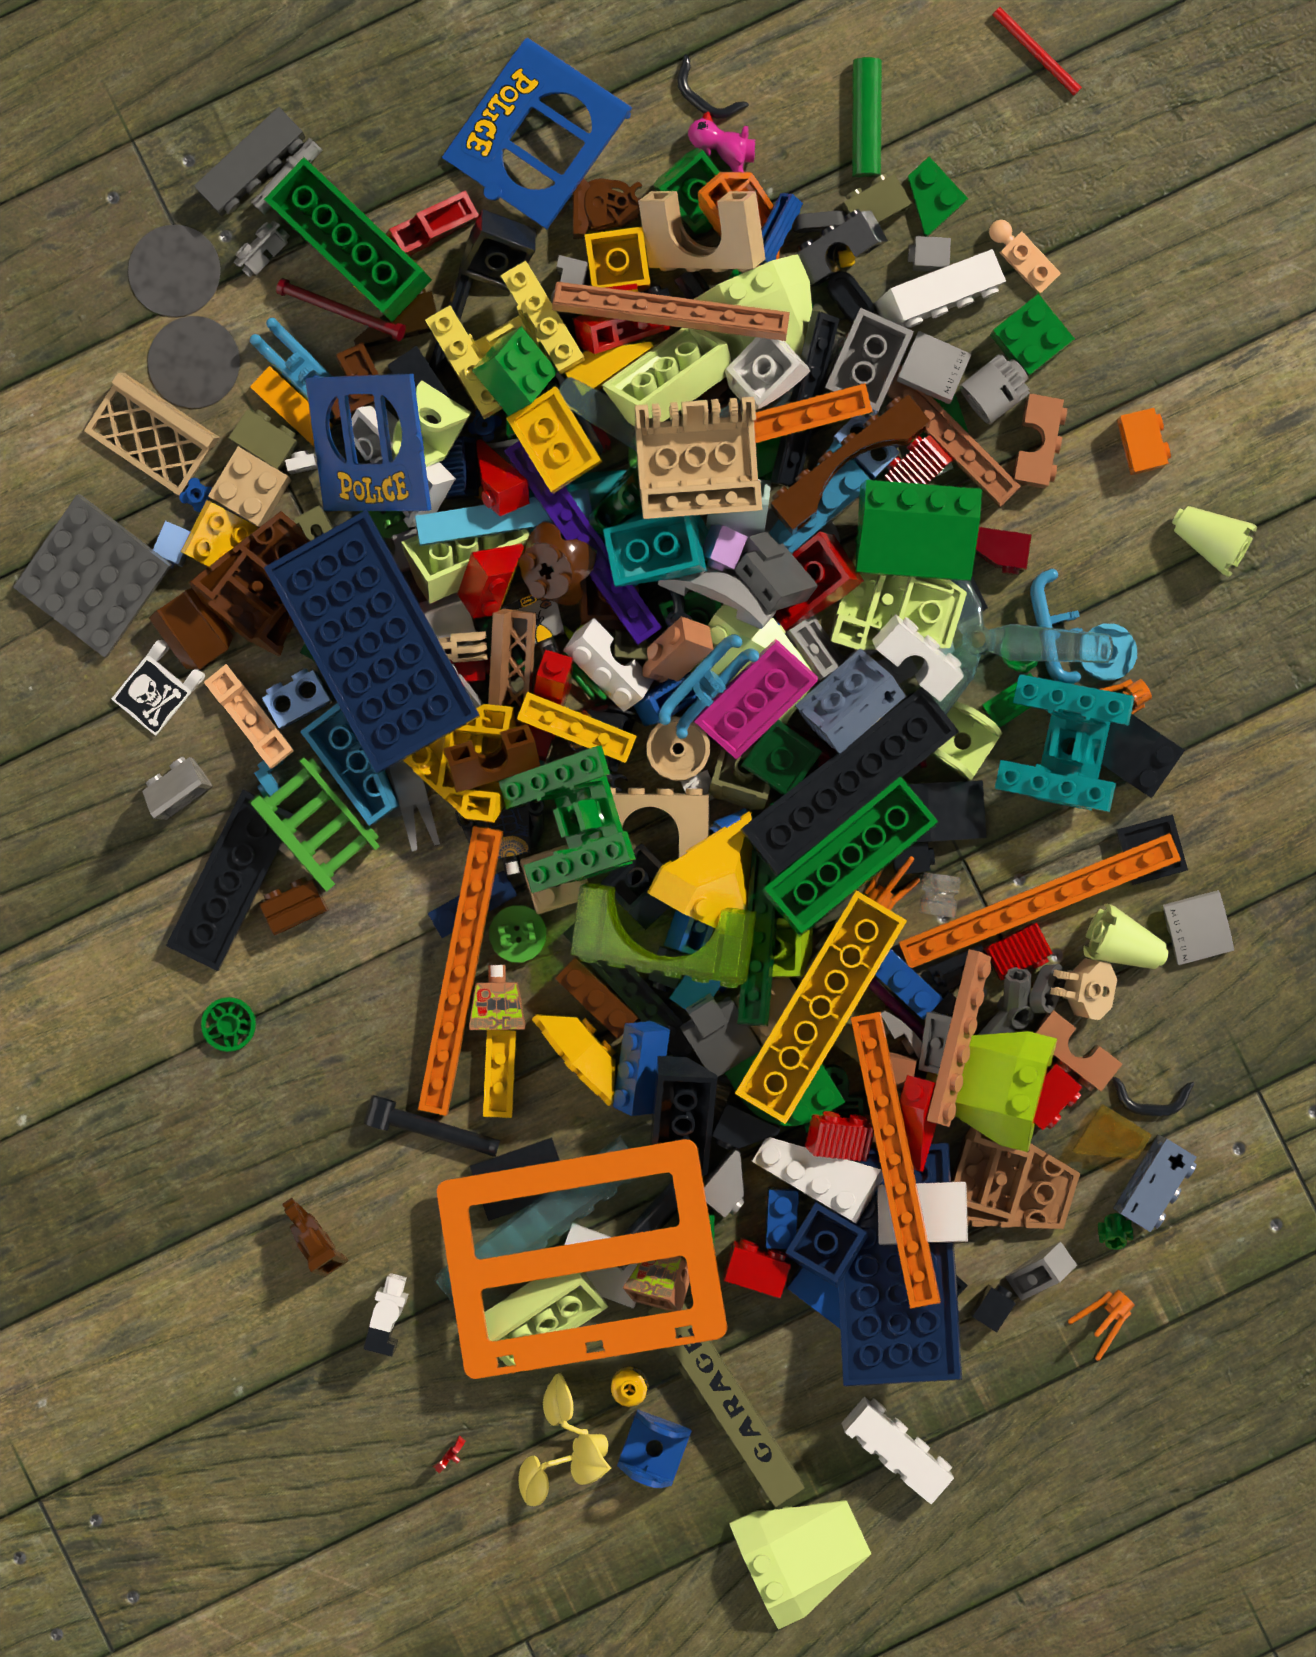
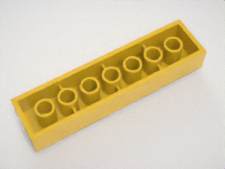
M856 890L736 1090V1095L784 1124L787 1123L907 922L906 919Z

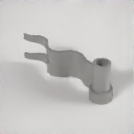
M402 760L391 766L390 771L412 852L417 850L413 805L415 804L434 846L439 845L440 842L423 779Z

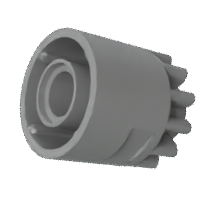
M999 354L959 386L969 405L989 425L1030 394L1028 391L1030 389L1025 384L1029 378L1021 365L1014 359L1006 361L1005 357Z

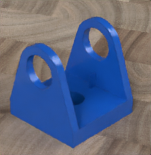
M637 1409L617 1466L629 1478L653 1488L672 1486L692 1429ZM651 1440H658L663 1445V1450L658 1455H651L646 1450L647 1443Z

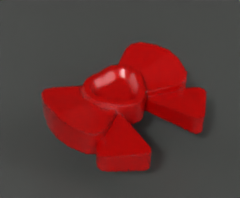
M460 1435L458 1436L455 1444L449 1448L440 1461L432 1466L435 1471L441 1473L450 1460L456 1464L460 1461L456 1454L464 1446L465 1439Z

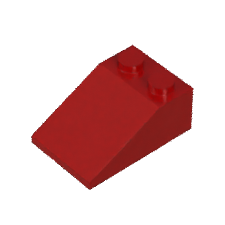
M818 532L792 554L816 582L818 587L806 602L776 610L774 616L784 630L789 631L802 621L809 619L841 600L864 582L860 573H855L854 564L834 534Z

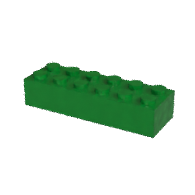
M305 157L264 198L288 224L391 322L432 281L417 263Z
M900 776L764 887L763 893L799 937H801L934 828L938 820Z

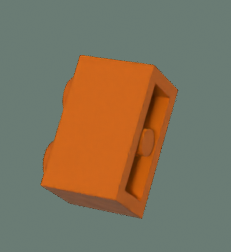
M1155 408L1121 415L1117 419L1130 475L1163 468L1168 465L1167 459H1171V452L1168 443L1162 440L1160 431L1164 430V424L1161 414H1156Z

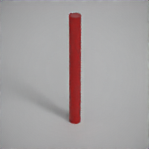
M1001 7L992 14L1073 96L1082 89Z

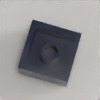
M815 1202L785 1253L791 1261L838 1288L868 1238L867 1232Z

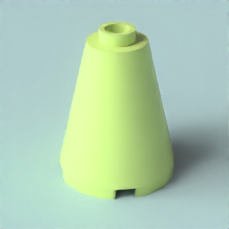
M1188 506L1185 510L1180 508L1172 521V524L1176 526L1174 532L1226 577L1232 575V572L1228 571L1231 565L1237 567L1253 540L1252 537L1248 536L1250 530L1255 532L1257 530V526L1252 523Z
M1108 903L1105 904L1106 910L1099 909L1096 912L1085 936L1090 939L1089 947L1084 946L1083 948L1086 957L1092 960L1156 969L1159 965L1162 966L1166 962L1168 957L1166 943L1124 912Z

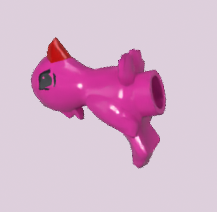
M709 111L704 113L701 119L694 121L688 129L690 142L696 148L702 149L708 156H710L711 150H716L721 159L730 166L732 172H744L745 162L754 163L755 139H748V126L742 128L741 134L724 132L716 126Z

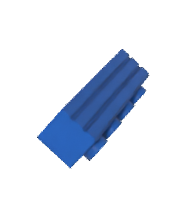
M780 193L762 228L765 260L759 265L776 259L779 249L784 244V239L792 229L795 218L800 213L803 203L793 194Z

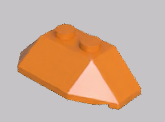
M719 172L698 191L699 207L720 238L722 233L717 201L729 191H756L761 230L774 207L751 172ZM780 250L776 255V259H779Z

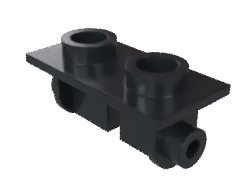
M979 944L970 949L988 955L984 951L982 944ZM969 950L929 967V971L940 994L960 986Z

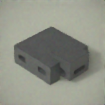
M768 531L747 538L740 555L742 559L734 570L769 612L806 602L818 585L783 543L778 544Z
M710 993L685 1008L692 1019L681 1025L680 1028L704 1067L715 1073L717 1077L762 1049L747 1025L737 1024L738 1009L730 996L716 1003Z

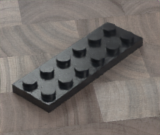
M244 789L166 944L167 947L216 971L220 970L283 843L249 803L256 795ZM276 806L278 809L274 812L281 821L285 818L288 820L294 815L279 806Z

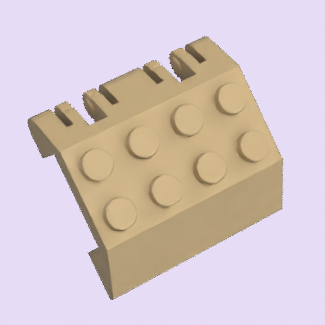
M741 397V411L739 412L737 398H730L729 417L719 416L721 409L718 399L711 400V414H708L707 400L681 402V416L678 414L677 402H672L669 407L670 421L660 422L661 408L659 403L652 404V418H649L647 404L635 405V436L643 519L762 510L761 483L758 480L754 421H756L754 397Z

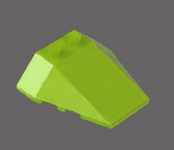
M1029 1031L972 1035L969 1045L970 1057L967 1063H965L962 1074L963 1085L957 1094L955 1102V1116L997 1144L1028 1153L1035 1128L1033 1121L1047 1067L1051 1066L1057 1038ZM927 1072L926 1080L936 1083L938 1074Z

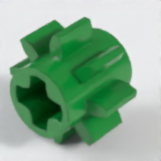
M1108 1214L1104 1218V1223L1098 1222L1097 1224L1099 1242H1105L1106 1247L1109 1249H1122L1127 1245V1240L1132 1241L1134 1239L1132 1221L1126 1220L1122 1214Z

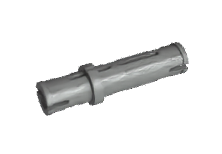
M308 138L292 157L289 156L286 159L288 162L251 203L265 215L271 206L264 198L303 157L311 163L323 150L312 139Z

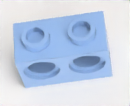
M865 414L864 416L853 417L834 435L833 441L836 439L840 444L850 434V430L853 427L865 429L863 425L871 416ZM898 446L882 447L886 452V459L883 461H875L871 457V451L863 453L853 460L874 480L900 452L896 449Z
M307 668L291 676L292 682L284 686L280 682L266 690L268 695L262 697L279 729L282 730L332 702L316 671L308 672ZM308 682L314 683L316 686L315 695L311 698H304L301 693L302 686ZM282 696H287L291 702V706L286 712H279L276 708V702Z

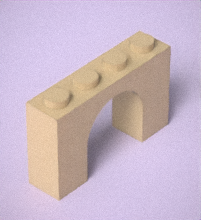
M651 191L638 201L649 268H660L661 271L686 268L688 272L702 269H712L713 272L738 269L739 272L745 273L756 268L765 260L756 191H729L717 201L722 233L720 244L717 247L700 245L687 234L681 220L677 191Z
M610 787L622 829L626 818L640 808L656 807L671 815L679 831V858L686 854V850L709 837V793L703 794V788H686V793H674V788H657L656 793H645V788H627V793H616V788Z

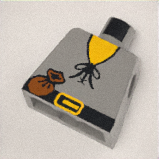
M529 595L502 607V609L536 613L535 646H539L542 655L545 650L560 654L554 638L565 632L558 603L543 597L537 599ZM514 618V629L520 636L527 632V619Z

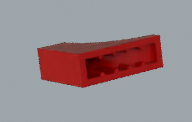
M545 650L536 675L534 695L565 707L572 686L573 658ZM528 724L536 743L539 760L546 762L555 735Z

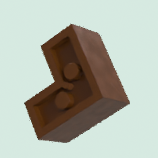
M363 342L336 354V358L345 376L379 375ZM373 394L348 395L351 418L357 408L375 404ZM338 398L331 408L335 425L341 423Z

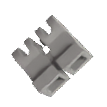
M559 255L556 267L558 275H562L560 282L586 285L589 273L588 262ZM555 290L551 295V303H553ZM557 311L560 318L563 319L571 318L575 315V313Z

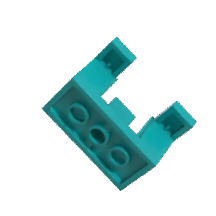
M1019 674L1013 703L1044 709L1051 714L1041 765L1036 764V767L1000 760L995 789L1026 795L1035 800L1089 811L1096 809L1110 812L1116 783L1099 780V773L1110 723L1129 726L1135 697ZM1075 740L1072 755H1069L1067 751L1068 744Z

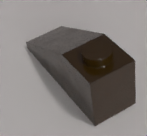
M423 289L393 322L385 315H382L380 319L393 324H404L406 331L402 339L432 332L425 321L437 313L432 291L426 292V289ZM368 327L354 339L355 345L363 342L365 348L396 341L392 339L391 335Z

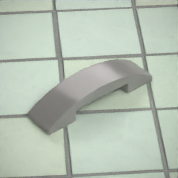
M706 567L707 571L680 578L660 580L658 585L683 596L691 589L737 609L736 619L759 629H763L776 613V611L769 612L746 583L713 568Z

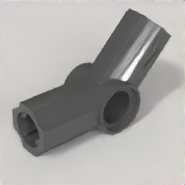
M1015 967L1007 970L1004 979V994L997 1004L999 1011L978 1035L1011 1033L1016 1029L1027 1027L1032 1022L1034 1011L1029 1006L1031 973L1027 969Z

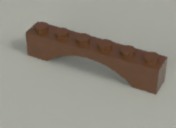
M909 394L903 399L900 396L896 397L886 406L888 411L880 417L877 414L872 416L864 423L865 429L857 435L854 432L849 434L841 441V448L834 453L831 450L825 453L817 461L819 463L817 467L812 471L808 468L805 469L794 479L796 483L789 489L783 487L772 496L774 501L771 502V510L792 536L816 517L818 504L826 486L845 464L857 456L876 448L907 446L929 428L930 419Z

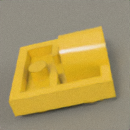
M206 500L181 553L209 567L258 529V527Z

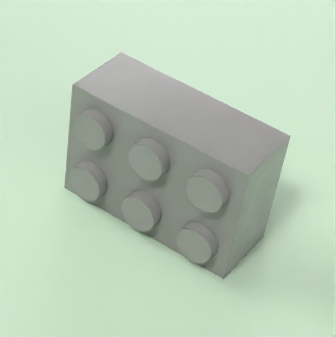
M860 308L822 393L827 394L865 383L873 411L868 414L873 416L877 414L914 331Z

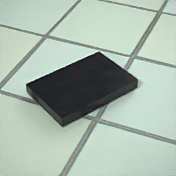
M550 1137L472 1164L469 1167L474 1176L560 1161L553 1138ZM568 1189L483 1204L487 1219L490 1221L571 1193V1191Z

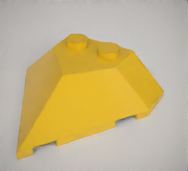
M483 704L477 707L480 717L403 759V761L465 819L495 823L505 806L499 782H491L456 793L443 748L467 741H472L475 751L483 755L493 753L499 748L501 744L500 732L516 727L514 708Z
M751 812L742 815L739 821L728 828H721L686 850V854L675 861H669L662 865L647 893L679 912L732 936L745 937L751 857L754 847L740 829L752 820Z
M536 1014L532 1021L542 1031L541 1033L556 1053L562 1057L566 1066L572 1072L574 1071L581 1081L610 1106L614 1102L616 1059L613 1057L616 1051L606 1040L600 1042L594 1036L597 1030L587 1018L581 1021L577 1016Z

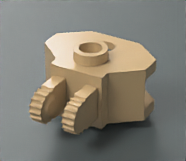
M1084 958L1073 971L1054 970L1053 976H1056L1058 979H1064L1066 982L1064 988H1051L1050 994L1063 996V999H1067L1074 1015L1100 1020L1112 1008L1117 977L1111 963ZM1105 986L1107 988V994L1105 996H1102L1103 987Z

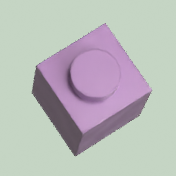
M711 525L702 547L705 561H708L706 566L721 572L724 569H735L747 536L724 525Z

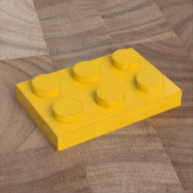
M556 386L536 398L532 404L506 418L553 494L603 462Z

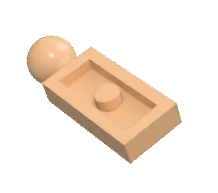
M996 220L991 224L989 228L991 239L1006 245L999 253L1037 294H1041L1061 274L1059 270L1023 232H1020L1014 238L1012 227L1007 221Z

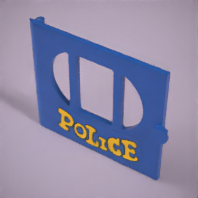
M526 38L442 158L484 186V195L487 199L494 201L499 198L503 199L547 230L625 119L630 118L632 107L531 39ZM551 94H566L577 98L589 111L592 121L591 133L585 132L542 103L540 99ZM533 108L585 142L563 175H560L510 141L513 134ZM504 150L510 151L554 181L555 185L545 189L533 190L516 184L508 176L504 167Z
M414 374L319 377L314 375L313 377L305 378L324 511L432 510ZM349 394H373L382 463L359 464L357 462ZM384 397L395 408L402 429L401 447L394 460L392 457ZM337 398L347 460L336 449L330 432V412Z

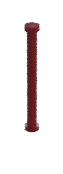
M281 278L277 284L276 293L278 295L292 296L389 334L396 341H401L406 331L404 324L390 323L290 284V281L285 278Z

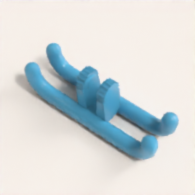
M269 318L266 321L267 327L293 354L285 362L258 334H253L250 337V342L308 400L305 378L313 377L314 375L319 377L333 376L275 318ZM330 412V419H333L332 412Z
M1049 569L1039 574L1033 580L1030 587V596L1037 628L1044 645L1043 655L1049 676L1054 681L1075 684L1080 681L1081 675L1077 671L1067 672L1062 669L1056 641L1084 635L1082 628L1069 629V631L1054 633L1052 624L1065 620H1075L1080 616L1078 611L1050 616L1044 587L1047 583L1053 582L1058 578V571Z
M732 634L725 637L661 707L659 721L662 725H668L671 721L670 716L673 710L692 689L698 697L677 723L676 735L678 738L685 739L687 737L688 727L706 706H710L713 703L716 695L726 689L725 686L747 662L758 661V651L750 648L741 652L719 676L711 670L730 648L741 647L743 641L740 636Z

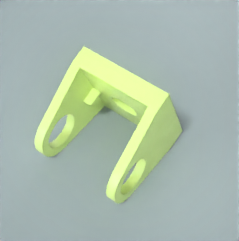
M421 380L416 387V397L425 464L428 467L446 458L471 412ZM427 415L436 417L439 423H430L427 420ZM398 420L393 433L391 447L393 460L397 457L402 442L400 420Z
M953 701L945 714L959 730L958 733H965L969 736L970 745L964 750L957 748L954 744L955 736H953L934 751L931 756L968 781H971L1003 732L995 722L968 705Z

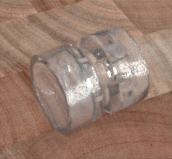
M924 872L922 889L925 891V895L920 897L918 913L955 918L958 902L954 899V896L959 894L961 877Z

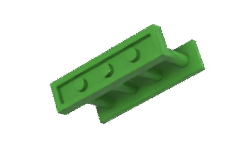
M301 757L297 760L303 767L300 772L270 797L266 796L262 799L260 795H256L249 803L322 889L327 892L335 885L331 880L335 876L334 872L366 844H369L374 850L380 847L376 842L379 836L368 824L363 827L319 774L322 772V769L312 758L307 761L304 757ZM312 777L322 791L288 820L285 818L281 821L274 813L278 809L276 806ZM328 800H331L341 813L307 842L304 840L300 843L293 835L297 832L296 828ZM347 822H350L360 835L326 864L323 862L319 865L312 857L316 854L315 850Z

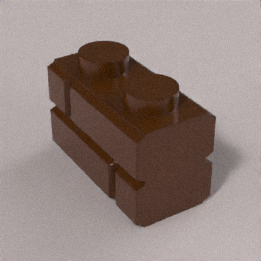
M305 876L290 883L292 889L281 893L280 889L264 895L265 901L260 903V907L273 935H278L329 911L315 879L307 881Z

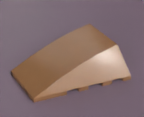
M970 1127L963 1138L951 1182H966L968 1226L1064 1229L1080 1173L1031 1143L1027 1153L1001 1146L973 1127Z

